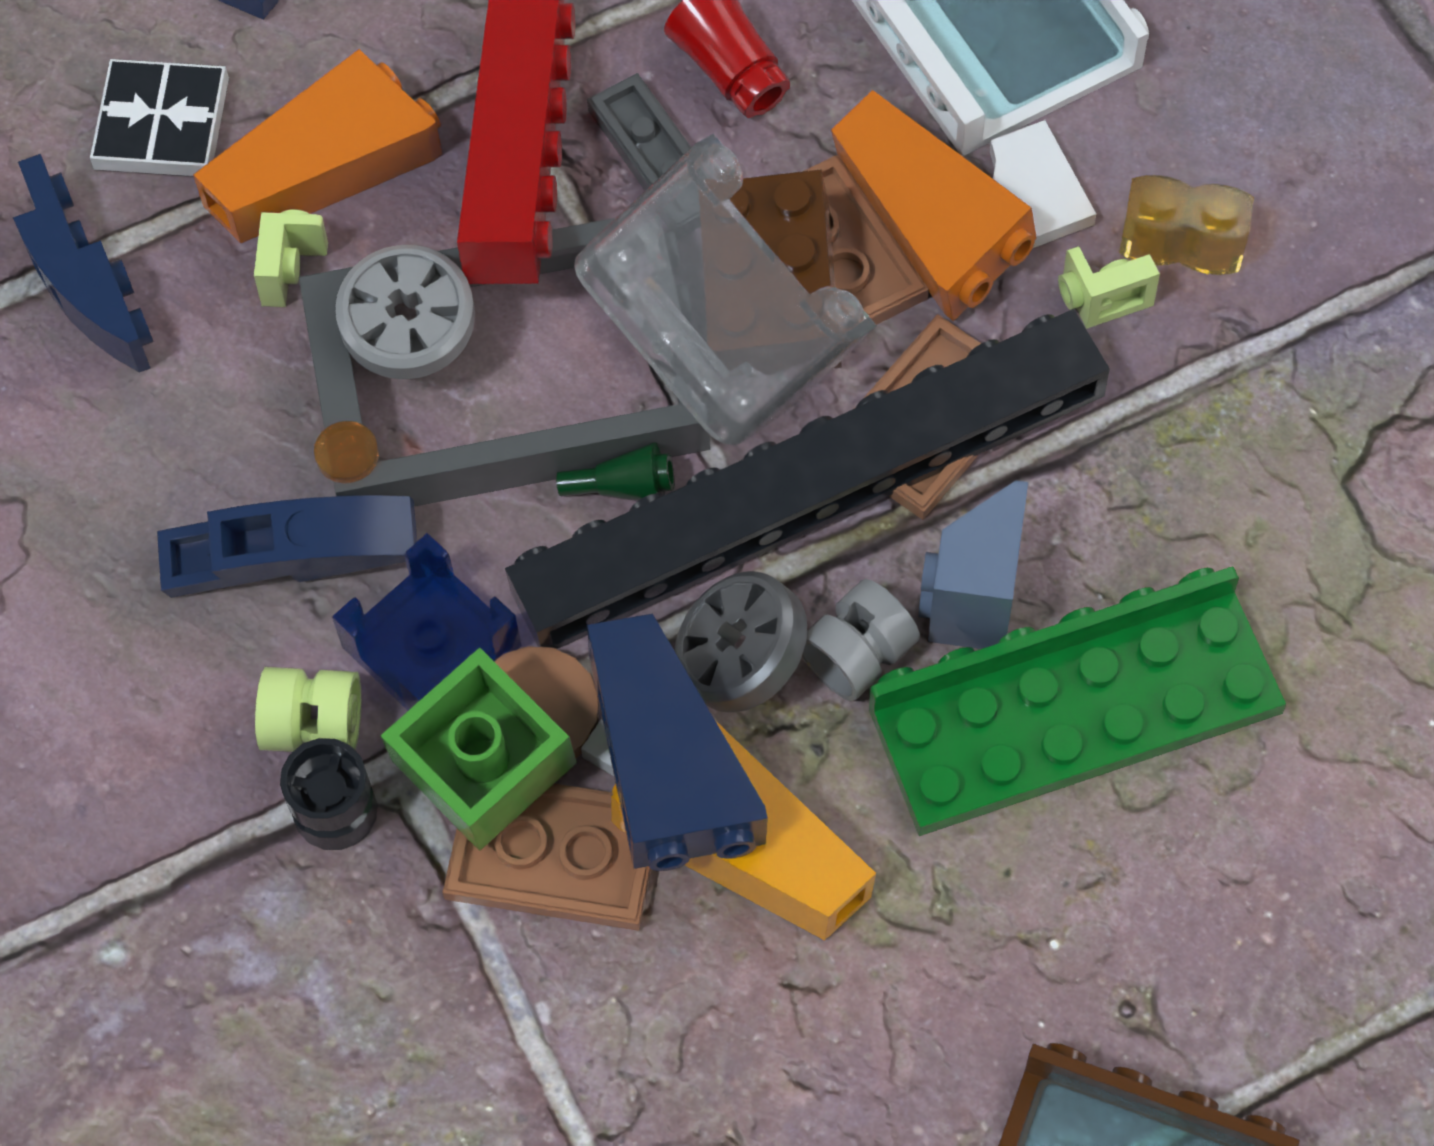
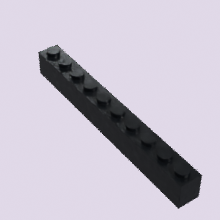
M1074 309L1056 317L1052 314L1040 316L1031 321L1021 333L1001 342L996 339L983 342L971 350L966 358L947 367L943 365L928 367L917 374L911 383L890 393L886 390L876 391L863 398L855 409L835 418L831 416L819 417L805 425L798 435L778 444L770 441L754 447L739 462L721 470L717 467L705 469L694 475L687 482L686 486L664 496L660 493L648 495L633 504L629 512L607 522L605 520L591 521L578 528L572 535V538L550 548L538 546L527 550L515 560L513 565L505 568L511 594L537 646L559 649L587 636V625L624 619L892 495L897 487L904 484L912 486L942 472L947 465L971 455L973 457L1104 397L1110 368Z

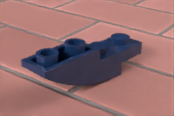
M41 154L19 161L18 164L36 209L13 217L33 265L51 297L81 332L113 358L139 373L150 369L151 367L142 346L154 341L141 308L132 311L127 309L123 297L134 294V290L122 260L119 259L109 263L101 241L89 245L80 219L68 223L63 210L73 207L74 204L61 172L50 176Z
M332 496L250 504L208 511V521L157 531L161 591L170 598L291 575L298 582H304L419 560L414 500L410 496Z

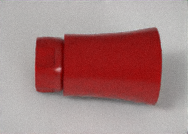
M682 0L666 20L664 26L666 37L683 50L712 80L728 101H733L738 110L747 118L764 115L782 101L784 94L790 89V81L778 66L777 57L762 40L745 14L739 0Z

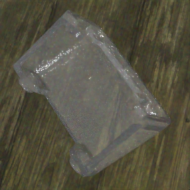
M713 133L693 145L602 229L578 254L574 267L576 275L584 288L705 431L714 439L724 444L737 445L743 443L793 408L877 325L863 310L860 301L852 293L836 287L826 286L809 294L729 200L742 187L743 174L735 154L725 147Z

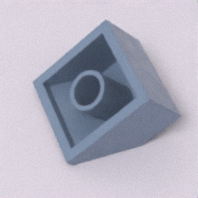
M1015 480L942 529L939 554L926 552L918 617L930 619L928 642L983 649L998 644L999 640L1007 634L1028 482Z

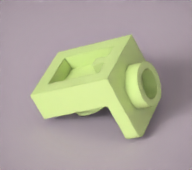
M295 209L285 210L281 213L261 212L254 279L262 306L286 307L288 284H298L300 255H327L328 240L322 216Z
M1078 246L1066 251L1064 272L1058 276V285L1064 303L1070 310L1077 309L1087 329L1154 306L1160 273L1150 254L1131 261L1127 259L1115 260L1105 265L1099 272L1092 273Z

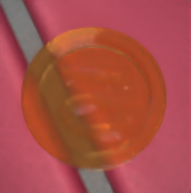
M342 421L328 426L320 433L315 442L314 456L319 470L325 477L338 483H353L365 478L373 471L378 461L379 450L376 438L370 429L357 422Z

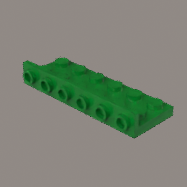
M1232 566L1216 572L1213 568H1201L1184 576L1176 585L1155 591L1152 587L1137 589L1125 595L1119 601V604L1095 611L1092 607L1080 608L1065 615L1058 624L1037 631L1032 627L1019 628L1003 636L998 644L977 651L972 647L959 648L944 655L937 664L916 671L911 667L898 668L883 675L877 684L870 687L869 712L918 835L922 836L1283 714L1286 702L1235 594L1239 581L1235 568Z

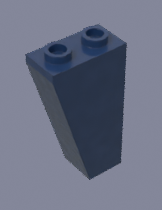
M653 613L587 625L589 659L633 869L649 866L650 869L655 871H668L685 865L690 858L716 854L718 857L725 859L737 858L751 853L755 850L756 846L765 845L768 823L765 805Z

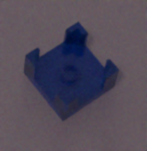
M428 533L411 546L404 555L409 576L365 615L361 602L355 597L332 616L342 648L408 711L479 647L495 661L503 654L518 650L522 646L516 615L495 596L490 599L489 608L454 575L449 553Z

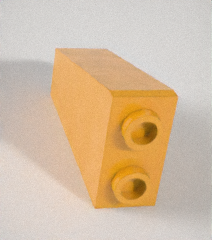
M716 722L765 805L768 817L766 844L756 846L755 850L751 853L737 858L725 859L718 857L716 854L690 858L685 866L825 941L872 898L876 872ZM615 784L612 789L613 795L611 796V821L621 831L626 833Z

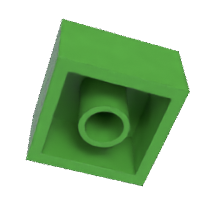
M480 647L380 735L392 762L479 851L577 763L570 737Z

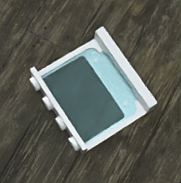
M852 0L961 156H965L991 143L992 139L1009 134L1142 68L1146 44L1149 39V30L1144 17L1137 9H1130L1124 0Z

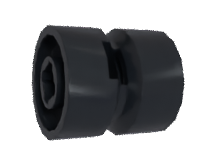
M318 738L303 743L288 756L281 769L280 787L296 828L309 844L323 850H343L356 845L366 837L376 821L378 804L363 760L354 748L337 739Z

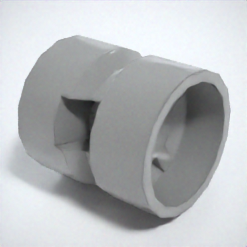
M868 579L861 580L836 603V617L826 614L807 630L806 644L802 654V658L814 674L830 690L849 701L858 699L881 677V663L889 666L895 664L920 638L916 623L898 599L884 587Z

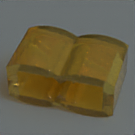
M1144 175L1132 178L1119 253L1130 260L1150 254L1156 266L1180 262L1187 268L1205 274L1226 275L1239 272L1249 236L1254 197L1246 191L1228 185L1207 184L1193 188L1181 180L1162 175Z

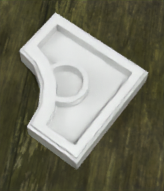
M1045 120L991 140L990 155L994 166L993 179L1032 207L1037 237L1033 248L1095 225L1096 212Z

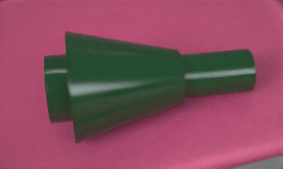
M654 442L596 465V468L557 472L556 483L560 497L599 493L601 496L638 501L651 494L660 493L664 496L666 491H673L675 476L671 455L669 453L661 454L657 443Z

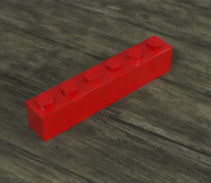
M488 0L457 237L462 272L469 284H539L541 258H551L552 226L550 221L545 220L546 213L556 212L557 181L556 176L550 174L551 168H560L562 162L560 131H555L556 124H565L566 91L564 87H560V81H570L571 77L570 46L564 44L565 39H574L576 22L573 3H564V0Z

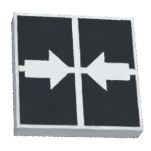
M110 59L90 155L94 170L193 176L198 170L212 161L215 156L229 81L226 67Z

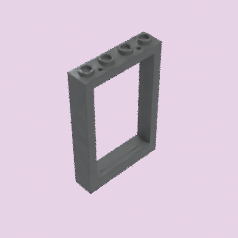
M661 210L553 229L551 258H541L540 274L645 255L677 395V405L369 463L351 355L343 343L336 320L337 294L344 278L353 267L299 277L336 496H410L414 500V507L556 480L557 472L596 468V465L654 442L657 443L661 454L669 453L671 457L710 450L709 426L719 425L716 398L713 388L704 390L701 388L698 373L707 371L701 335L689 336L686 320L695 318L691 290L688 282L677 284L674 268L683 267L680 243L676 231L665 232ZM458 247L438 251L450 258L462 270ZM469 284V285H470V287H476V286H481V285H486V284Z

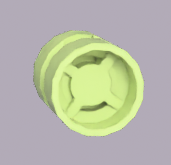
M264 667L258 684L255 711V733L259 750L293 752L303 743L318 738L337 739L351 745L354 750L356 749L361 719V683L358 672L319 670L313 679H309L304 669ZM312 705L318 706L317 719H311Z

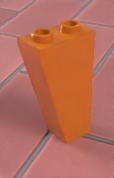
M358 49L193 174L203 207L240 243H244L259 236L261 212L281 213L285 210L295 209L311 214L434 161L442 155L438 133L441 123L435 111L425 100L418 98L414 101L402 90L398 77L389 66L383 62L376 65Z
M872 90L831 129L837 154L929 289L928 291L938 306L952 321H955L968 307L973 308L979 305L989 294L993 282L1010 265L1017 266L1023 262L1031 252L1037 239L1032 207Z

